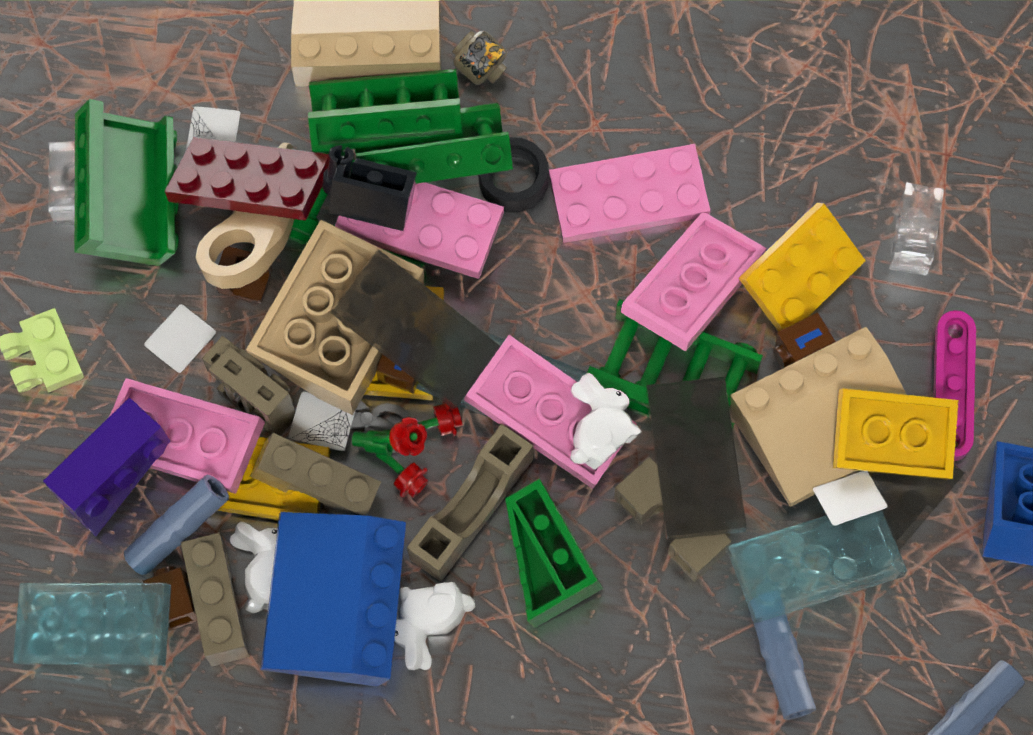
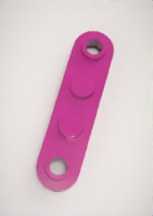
M958 310L945 313L940 318L935 329L933 398L959 400L956 428L958 447L955 448L954 461L963 459L969 453L974 441L976 325L971 316ZM948 330H957L961 337H951L948 334Z

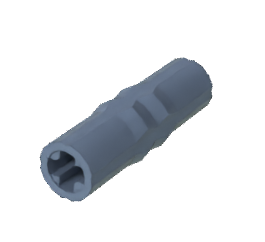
M211 475L204 476L124 550V557L127 563L141 575L150 573L173 550L180 546L181 542L197 531L210 516L229 500L226 488L215 477Z
M771 594L749 602L748 608L759 639L760 653L766 662V672L772 681L783 719L791 720L816 711V706L804 672L803 659L798 653L797 641L791 632L780 595Z
M999 660L971 689L962 695L957 703L949 708L944 717L926 735H978L982 728L993 720L997 712L1025 685L1022 676L1013 666L1003 660Z

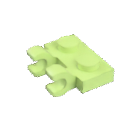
M55 308L20 321L23 332H13L0 336V349L5 360L13 359L30 350L35 359L36 365L20 366L10 371L19 393L26 392L42 383L45 384L49 393L84 378Z

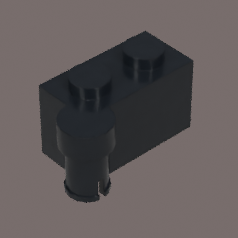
M341 145L331 148L329 151V166L324 172L322 185L324 192L330 196L328 213L404 231L412 206L417 172L356 158L352 163L354 153L349 147H346L344 156L341 155Z

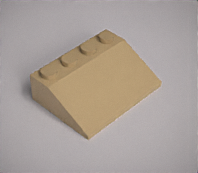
M294 0L291 30V69L295 86L308 87L309 82L441 70L440 0Z
M320 220L249 343L246 352L318 399L353 415L376 374L377 366L393 329H401L424 287V269Z
M867 327L730 395L733 420L790 507L815 495L814 487L860 472L858 470L833 468L839 389L845 388L907 395L887 355Z

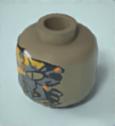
M471 30L452 51L456 55L453 62L455 68L474 85H481L486 80L493 84L507 69L503 64L507 56V50L486 31L481 30L475 34Z

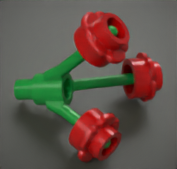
M444 399L443 404L433 406L435 418L418 422L413 417H407L402 419V422L396 423L389 430L379 431L370 429L367 433L355 431L352 436V445L365 448L366 452L376 454L377 458L388 464L399 475L393 485L400 491V497L403 498L409 494L414 498L429 482L424 477L428 469L426 467L421 469L415 462L405 469L392 457V453L395 450L403 456L410 454L412 456L419 455L425 448L424 443L427 439L426 429L437 426L441 436L451 433L453 437L456 436V428L463 426L457 404L450 406L448 400Z

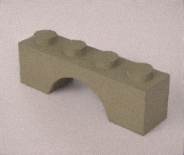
M501 424L478 453L469 475L454 497L440 512L430 516L408 545L409 560L441 582L533 461V445Z

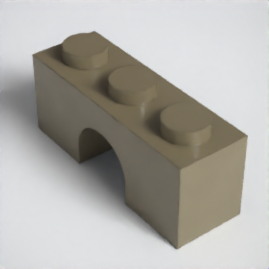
M272 433L264 442L250 477L283 492L294 490L307 494L323 504L321 509L332 514L367 516L381 483L377 479L275 433Z
M649 457L615 487L614 499L640 526L653 515L660 513L669 514L679 521L682 532L670 543L668 555L696 582L729 552L732 541L728 537L731 534L717 518L711 520L701 510L703 505L694 493L689 490L684 492L674 482L676 480L675 475L664 463L660 462L657 465Z
M220 532L181 542L205 658L211 666L250 657L243 621L239 614L232 582L234 580L228 552Z

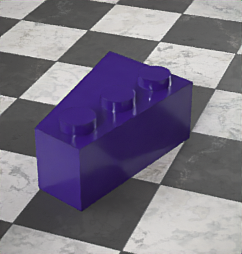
M129 397L43 482L60 503L96 537L152 464L164 453L166 446L170 443V439L162 427Z

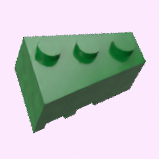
M540 479L505 498L520 571L519 577L525 598L527 620L534 628L604 589L549 491Z

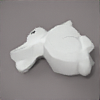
M590 373L583 375L579 382L573 384L571 388L572 395L580 401L591 405L592 411L580 420L576 427L573 438L575 449L571 451L570 458L574 463L587 464L595 470L606 462L624 443L629 444L642 431L624 411L630 402L626 394L614 388L604 389Z
M241 521L235 526V533L231 535L230 542L235 548L251 551L254 554V558L245 569L244 589L248 597L245 603V610L250 613H257L263 609L268 610L277 528H266L259 532L251 525Z
M454 582L435 584L434 587L413 590L409 587L400 588L401 606L399 612L401 619L396 620L394 641L397 645L405 648V663L408 670H417L419 668L429 670L432 659L425 642L427 636L448 634L461 623L465 612H470L476 607L475 600L468 594H462Z

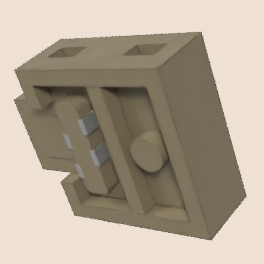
M222 335L202 358L211 376L222 382L217 387L219 394L241 412L261 417L265 421L263 429L270 435L275 433L281 436L291 425L295 416L294 399L288 392L290 387L275 374L269 377L267 370L257 359L245 350H240Z

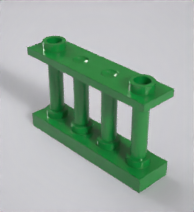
M456 69L309 82L312 112H308V125L312 152H328L331 148L339 145L342 146V150H345L346 147L361 149L463 138Z
M498 103L460 108L463 138L355 149L356 158L417 172L415 184L513 170L509 133L502 131L501 113Z
M619 299L616 305L615 319L624 323L604 367L597 369L589 366L586 374H592L604 389L614 388L626 394L630 401L626 409L726 449L735 424L728 421L729 418L726 416L731 405L730 395L737 391L745 370L754 374L758 373L763 355L757 353L754 347L746 343L737 342L733 344L702 332L689 347L695 351L677 394L672 395L671 398L657 393L654 386L673 343L661 336L657 340L640 381H636L634 384L622 379L619 374L637 329L640 328L658 335L621 313L624 300ZM711 356L731 365L712 410L705 412L692 407L693 404L690 400L707 360Z

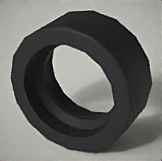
M509 137L511 156L527 160L533 165L536 171L533 184L528 189L520 192H506L498 189L492 180V173L478 175L479 187L483 197L488 202L503 206L505 212H522L533 208L543 199L548 189L549 164L544 152L534 142L522 137Z

